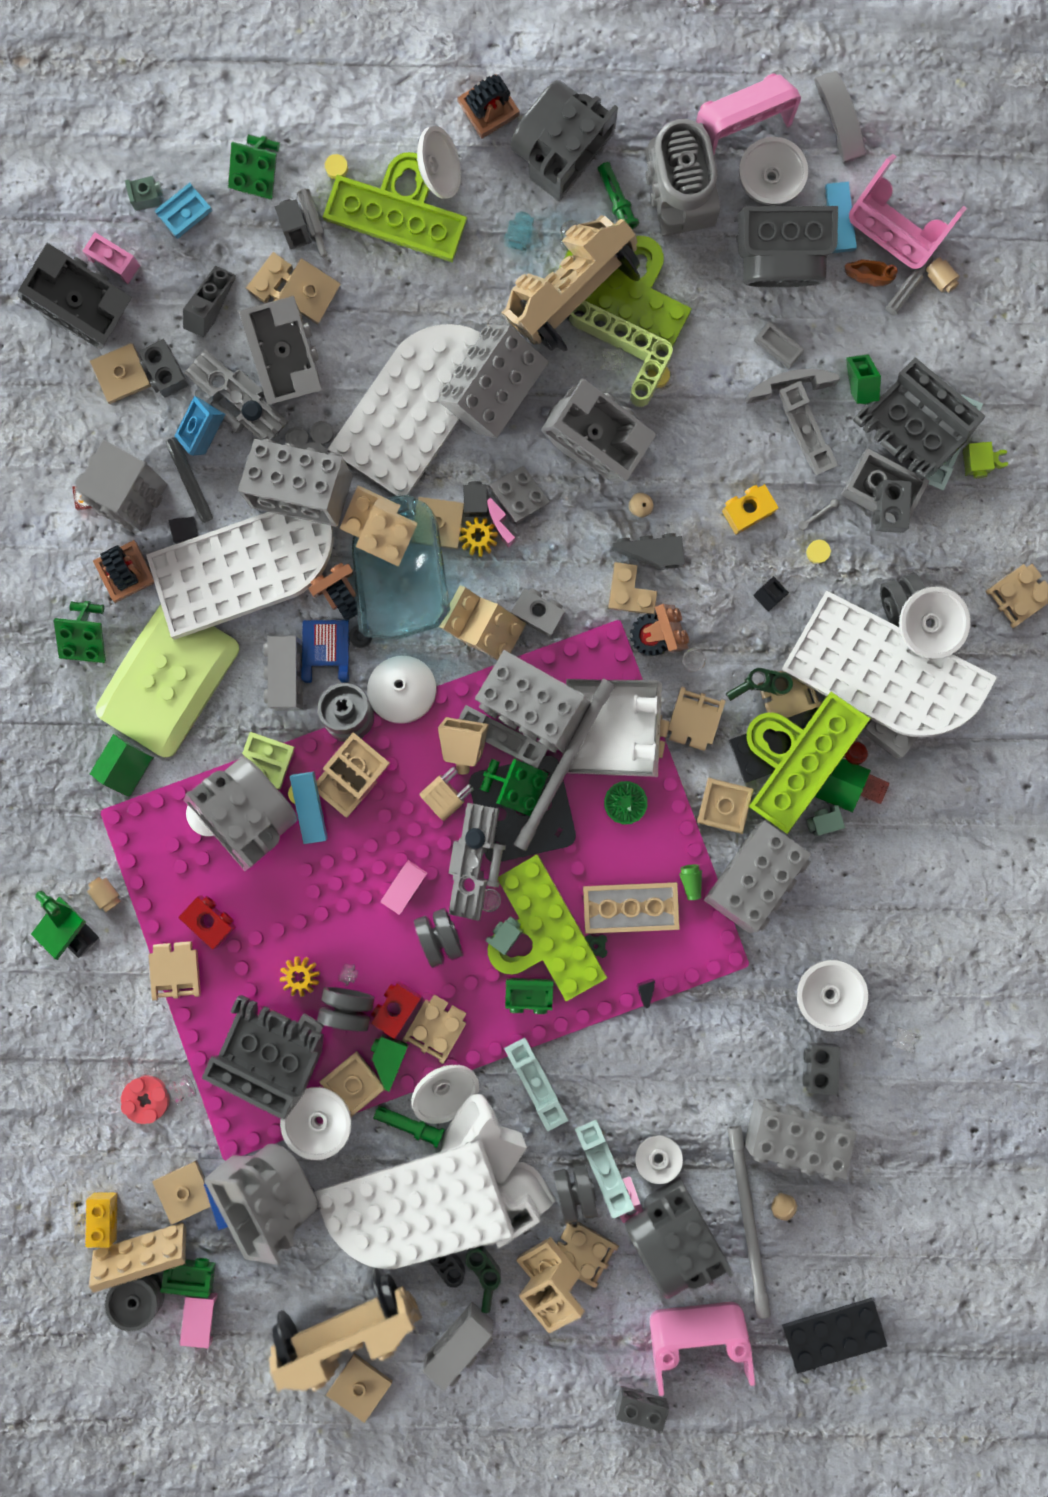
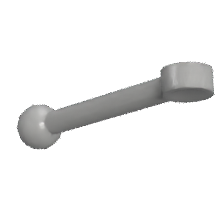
M831 500L830 504L808 520L801 521L798 524V528L802 531L806 530L808 525L830 509L837 508L839 500Z

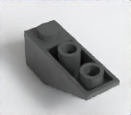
M215 265L183 308V329L203 338L216 321L236 278V274Z
M675 533L663 534L662 538L653 539L651 535L641 536L636 541H630V538H620L616 540V543H612V551L657 569L680 568L685 564L682 536H676Z

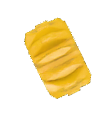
M474 517L475 524L473 525L467 520L465 523L468 529L460 528V532L464 536L459 537V542H466L462 549L465 551L471 547L469 552L471 556L477 550L479 557H483L482 550L484 549L490 554L492 551L488 545L494 547L497 545V542L493 539L498 537V533L491 532L495 525L490 524L486 527V518L480 524L478 517ZM476 533H481V536L484 535V537H481L480 542H476V538H474Z
M296 956L294 963L288 960L286 961L288 968L283 967L280 970L283 974L287 975L279 979L280 982L287 981L288 983L283 989L286 991L292 987V996L299 990V995L303 997L306 993L305 989L312 993L314 991L312 985L319 984V981L313 977L319 976L320 971H312L317 964L314 962L308 966V957H305L301 964L300 957ZM295 972H303L305 975L303 979H305V981H297L295 979V976H297Z

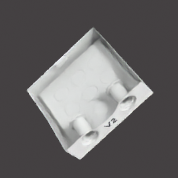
M566 679V685L584 694L592 702L593 696L602 680ZM607 680L615 684V687L607 702L601 708L567 773L658 777L662 683L658 680Z

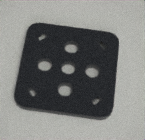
M544 756L538 769H544L550 773L541 795L559 763L552 756ZM511 764L498 767L495 775L506 779ZM487 769L475 772L470 777V788H474L471 792L473 804L493 808L501 807L506 811V818L503 821H497L494 843L499 842L506 845V849L502 853L501 862L565 848L574 843L576 833L564 779L551 801V808L545 812L531 843L525 851L515 846L514 843L521 828L527 823L530 816H520L515 810L497 803L504 785L503 782L493 780L489 793L480 790L485 777L483 773L484 771L487 772ZM558 828H561L563 830L560 833L559 837H557L555 833L557 832ZM493 848L488 849L487 853H484L489 861H492Z

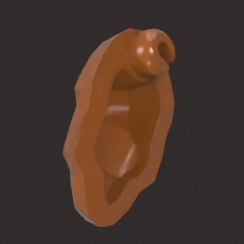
M861 259L856 262L847 263L844 266L846 275L857 282L870 284L874 287L886 286L892 283L898 272L897 267L894 265H887L884 262Z

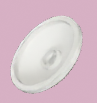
M439 126L428 127L423 131L418 142L417 162L420 174L426 186L434 195L441 199L452 198L457 193L461 180L460 161L456 147L444 129Z
M766 137L754 142L743 154L739 165V179L744 191L753 200L769 206L783 205L795 199L803 190L808 177V164L801 149L793 142L781 137ZM767 176H773L774 180H769Z
M928 587L917 591L907 600L900 615V631L906 645L916 654L926 658H943L953 654L964 644L970 630V614L965 602L954 591L944 587ZM927 619H930L932 622L930 627L926 625Z
M395 656L383 661L374 669L367 685L368 700L373 710L384 720L397 724L410 723L424 716L432 707L437 690L434 675L429 667L419 659L411 656ZM398 682H403L401 688L395 687Z
M825 960L814 964L803 974L797 987V1002L802 1015L815 1027L825 1031H841L853 1026L863 1016L868 1003V989L862 975L853 966L838 960ZM827 990H832V997H826L825 993Z
M448 1065L433 1070L419 1082L413 1092L411 1105L415 1115L420 1120L431 1124H440L453 1120L467 1098L479 1093L478 1078L470 1068L462 1065Z
M311 1087L306 1088L303 1096L285 1120L281 1119L280 1125L282 1136L294 1153L306 1159L322 1160L335 1155L343 1148L350 1136L352 1121L346 1103L338 1094L326 1088ZM318 1116L323 1118V1124L317 1123L316 1118Z

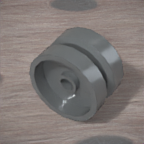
M913 572L902 576L899 582L893 579L882 583L880 586V596L886 616L890 623L899 628L901 611L907 600L917 591L926 588L916 573Z
M338 683L329 687L318 701L317 713L319 718L334 739L345 742L353 732L360 738H363L371 730L374 723V711L366 694L358 686L351 683Z
M446 908L433 912L435 927H433L426 915L414 920L419 941L432 968L444 963L445 958L442 948H444L448 958L451 960L463 956L457 929L454 922L451 921Z
M324 987L321 1000L330 1006H324L319 1009L317 1022L343 1030L368 1031L371 1018L363 1012L373 1009L375 997L364 992L345 988Z
M586 1164L574 1166L573 1175L575 1182L571 1183L566 1169L554 1171L565 1224L578 1221L577 1205L581 1206L582 1214L586 1219L598 1217L595 1201H597L592 1178L589 1179Z
M151 1274L111 1287L104 1303L109 1321L118 1329L128 1332L138 1331L146 1327L161 1309L164 1302L165 1293H160L162 1282L159 1277Z

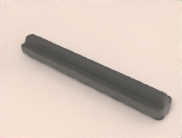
M176 437L166 440L165 444L200 520L203 523L212 520L213 515Z

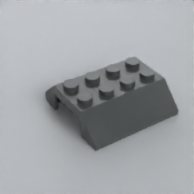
M915 357L899 372L897 381L880 397V401H876L869 409L866 405L854 417L853 422L859 427H863L866 433L876 430L877 433L874 436V440L877 442L881 441L880 445L894 457L899 455L898 460L901 463L910 459L912 463L909 466V470L912 472L916 471L915 475L923 481L932 476L966 443L984 420L985 415Z
M240 994L231 1009V1013L237 1014L219 1055L211 1056L202 1079L285 1120L306 1090L322 1053L324 1035L315 1030L312 1031L309 1027H305L301 1034L298 1035V1022L294 1020L291 1022L290 1018L274 1010L271 1011L266 1006L262 1008L258 1015L257 1002L253 1000L250 1002L249 998Z

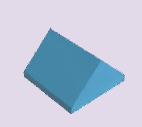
M194 396L175 437L188 454L192 456L204 455L226 414L199 397Z

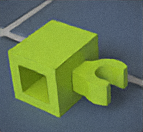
M992 442L969 443L962 449L965 476H973L974 479L985 478L995 468L1003 469L1008 466V462L1002 463L998 459L999 456L1007 454V450L1002 449L993 452Z

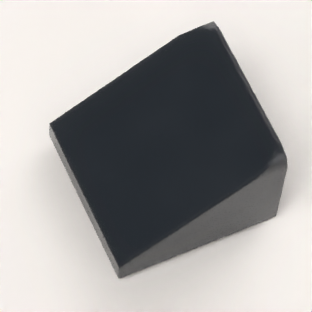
M194 517L168 520L175 544L198 537Z
M773 576L753 596L767 611H770L789 592Z
M85 923L68 948L80 958L99 937Z
M654 979L637 984L642 1004L646 1009L650 1008L655 986Z

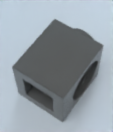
M480 481L468 482V485H463L465 517H488L487 485L482 484Z

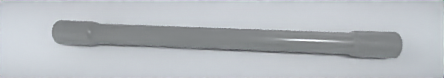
M602 679L588 710L527 823L523 826L514 843L520 849L527 850L539 823L601 708L607 702L615 684Z
M731 1126L727 1130L733 1154L752 1275L757 1318L763 1319L770 1317L771 1313L768 1294L765 1288L744 1155L743 1134L741 1126Z

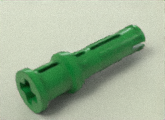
M610 162L602 163L598 166L597 170L613 204L612 213L617 216L618 221L620 219L625 220L633 230L639 225V220L634 217L631 210L632 204L629 200L625 199ZM609 179L611 180V182H612V184H613V186H614V189H615V191H616L615 193H614V191H613V189H612V187H611V184H610V182H609Z
M378 1105L373 1117L374 1120L413 1135L417 1141L421 1139L433 1144L436 1149L445 1130L444 1128L437 1129L421 1120L418 1122L381 1105Z

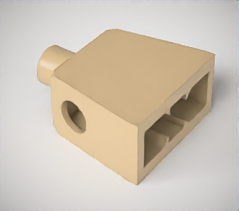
M446 717L438 727L443 760L456 763L458 774H468L470 766H476L482 757L488 724Z

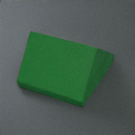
M113 734L91 770L90 775L102 785L131 797L154 757Z
M842 758L815 798L835 806L839 805V808L853 813L871 770Z

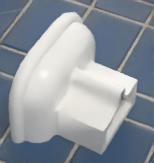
M473 1094L463 1103L448 1126L441 1144V1152L482 1140L495 1180L503 1184L527 1147L521 1132L499 1125L495 1111L484 1095Z
M517 1162L503 1184L496 1182L514 1234L509 1238L484 1244L485 1246L496 1243L499 1248L539 1223L540 1215L556 1202V1198L540 1173L533 1166L524 1162ZM518 1214H521V1217H519L518 1219H513V1217L517 1216Z

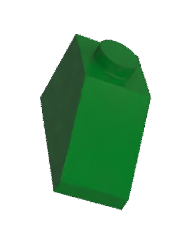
M869 354L846 357L850 390L857 404H870L871 402L880 401L881 375Z
M382 1034L380 1039L375 1038L371 1051L374 1052L372 1060L384 1089L389 1092L409 1044Z

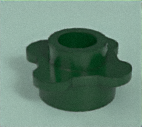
M603 934L599 937L585 936L595 956L600 958L606 957L605 943L607 942V937Z

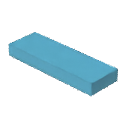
M849 181L828 183L825 186L827 206H838V243L835 251L832 253L855 251L857 248L855 228L849 220V213L852 209Z
M314 771L291 775L290 781L303 844L326 841L328 837Z

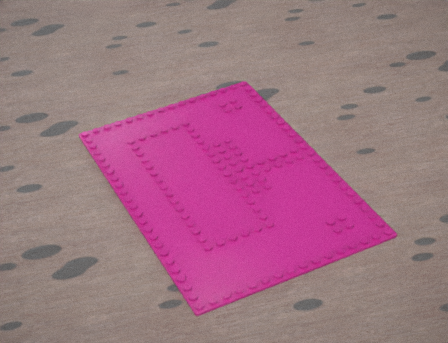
M619 620L518 656L521 660L566 684V679L643 680L623 625ZM494 665L436 686V697L432 707L424 716L416 721L404 724L392 723L384 720L374 711L372 728L361 739L390 764L376 780L378 783L348 818L319 795L328 837L326 841L303 844L296 805L291 802L288 796L291 787L290 776L314 771L317 781L325 772L323 767L345 742L334 739L326 728L284 742V744L295 747L281 789L277 790L293 808L297 821L279 836V842L274 848L246 871L242 869L215 836L200 835L190 827L186 817L188 805L184 801L188 791L191 792L204 779L216 771H225L237 760L102 809L101 817L149 952L153 953L154 944L171 943L172 951H174V943L192 941L193 949L198 950L200 997L185 995L179 996L178 999L166 997L223 1159L226 1161L234 1155L243 1156L262 1149L267 1144H275L284 1140L281 1132L280 1118L202 1079L211 1056L219 1055L237 1014L231 1013V1009L240 994L249 998L250 1002L252 1000L257 1002L258 1015L262 1008L266 1006L271 1011L274 1010L290 1018L291 1022L293 1020L299 1022L304 1013L317 1020L319 1009L324 1006H330L321 1000L324 987L345 988L364 992L375 997L373 1009L363 1012L371 1018L368 1031L343 1030L324 1025L321 1034L324 1035L322 1053L306 1088H324L320 1081L356 1051L359 1052L379 1077L372 1060L374 1052L371 1051L375 1038L380 1039L382 1034L386 1033L371 1024L374 1018L370 1015L377 1004L382 1006L387 998L383 995L390 984L395 986L399 981L422 996L395 1038L400 1041L405 1037L425 1000L431 1001L433 995L448 1002L444 1010L449 1012L453 1005L466 1012L463 1021L467 1023L443 1064L439 1062L440 1059L427 1052L424 1054L421 1052V1048L407 1041L409 1046L390 1091L384 1090L358 1111L361 1112L414 1092L419 1082L437 1068L448 1065H462L473 1070L508 1057L504 1048L524 1037L532 1048L642 1007L643 1004L637 988L638 983L650 979L655 980L651 1003L748 967L749 961L734 922L704 901V898L718 879L665 737H660V741L665 742L663 757L659 758L658 777L566 773L564 777L576 838L574 843L568 847L538 853L583 935L599 937L603 934L607 937V942L605 943L606 957L600 958L596 956L608 977L568 1001H565L543 960L518 974H504L491 964L488 957L489 943L485 940L487 937L494 935L492 932L500 921L504 923L510 916L516 920L520 919L501 884H499V887L486 886L480 921L449 914L460 938L459 942L463 951V956L460 958L449 959L444 948H442L445 958L444 963L432 968L425 956L414 925L415 919L426 915L433 927H435L433 912L446 908L449 913L454 884L453 875L449 874L453 844L455 840H459L462 837L467 803L473 804L470 793L464 799L465 803L443 821L420 796V793L439 775L443 776L452 767L456 768V763L443 760L438 727L446 717L459 719L465 705L505 725L503 721L498 719L500 716H497L495 719L479 708L480 703L475 700ZM517 727L516 730H514L523 735V733L519 731V727ZM485 742L482 757L476 766H470L468 774L461 775L457 773L449 783L459 793L469 784L470 777L475 772L488 769L491 759L501 762L499 767L512 764L513 759H519ZM548 749L545 756L555 757L560 762L563 752L556 750L554 753ZM622 781L638 784L647 796L645 814L639 821L632 824L614 822L607 815L604 808V798L607 791L612 785ZM552 802L550 803L546 811H548L551 808ZM500 807L498 808L497 821H503L506 818L505 809ZM516 811L518 815L525 816V814ZM558 828L555 835L559 837L563 829ZM483 854L480 871L484 872V879H489L491 861ZM537 854L501 862L499 876ZM409 860L426 871L427 875L399 915L380 901ZM698 864L700 870H702L700 899L687 900V895L679 875L682 866ZM468 878L464 882V887L467 891L471 892L475 887V883L472 879ZM677 882L679 930L585 934L583 886ZM197 896L210 897L217 904L215 908L221 913L226 912L234 920L232 924L236 926L218 948L213 950L178 918ZM210 914L204 917L205 925L212 927L214 924V918ZM522 933L507 955L509 957L528 955L533 945L531 938ZM296 956L300 957L301 964L303 959L308 957V966L314 962L317 964L312 971H320L319 976L313 977L319 981V984L312 985L314 989L312 993L305 989L306 993L303 997L299 995V990L292 996V987L285 991L283 987L288 984L287 981L280 982L279 980L281 977L287 976L280 971L281 968H288L286 961L291 960L294 963ZM295 972V974H297V976H295V979L297 981H305V979H303V977L305 976L303 972ZM506 978L553 979L552 1010H547V1014H534L531 1009H524V1013H510V1009H505ZM194 988L179 989V991L194 990ZM163 990L164 992H172V990ZM394 1002L389 1004L388 1009L390 1013L396 1015L401 1012L399 1004ZM318 1116L316 1118L317 1123L323 1124V1118Z

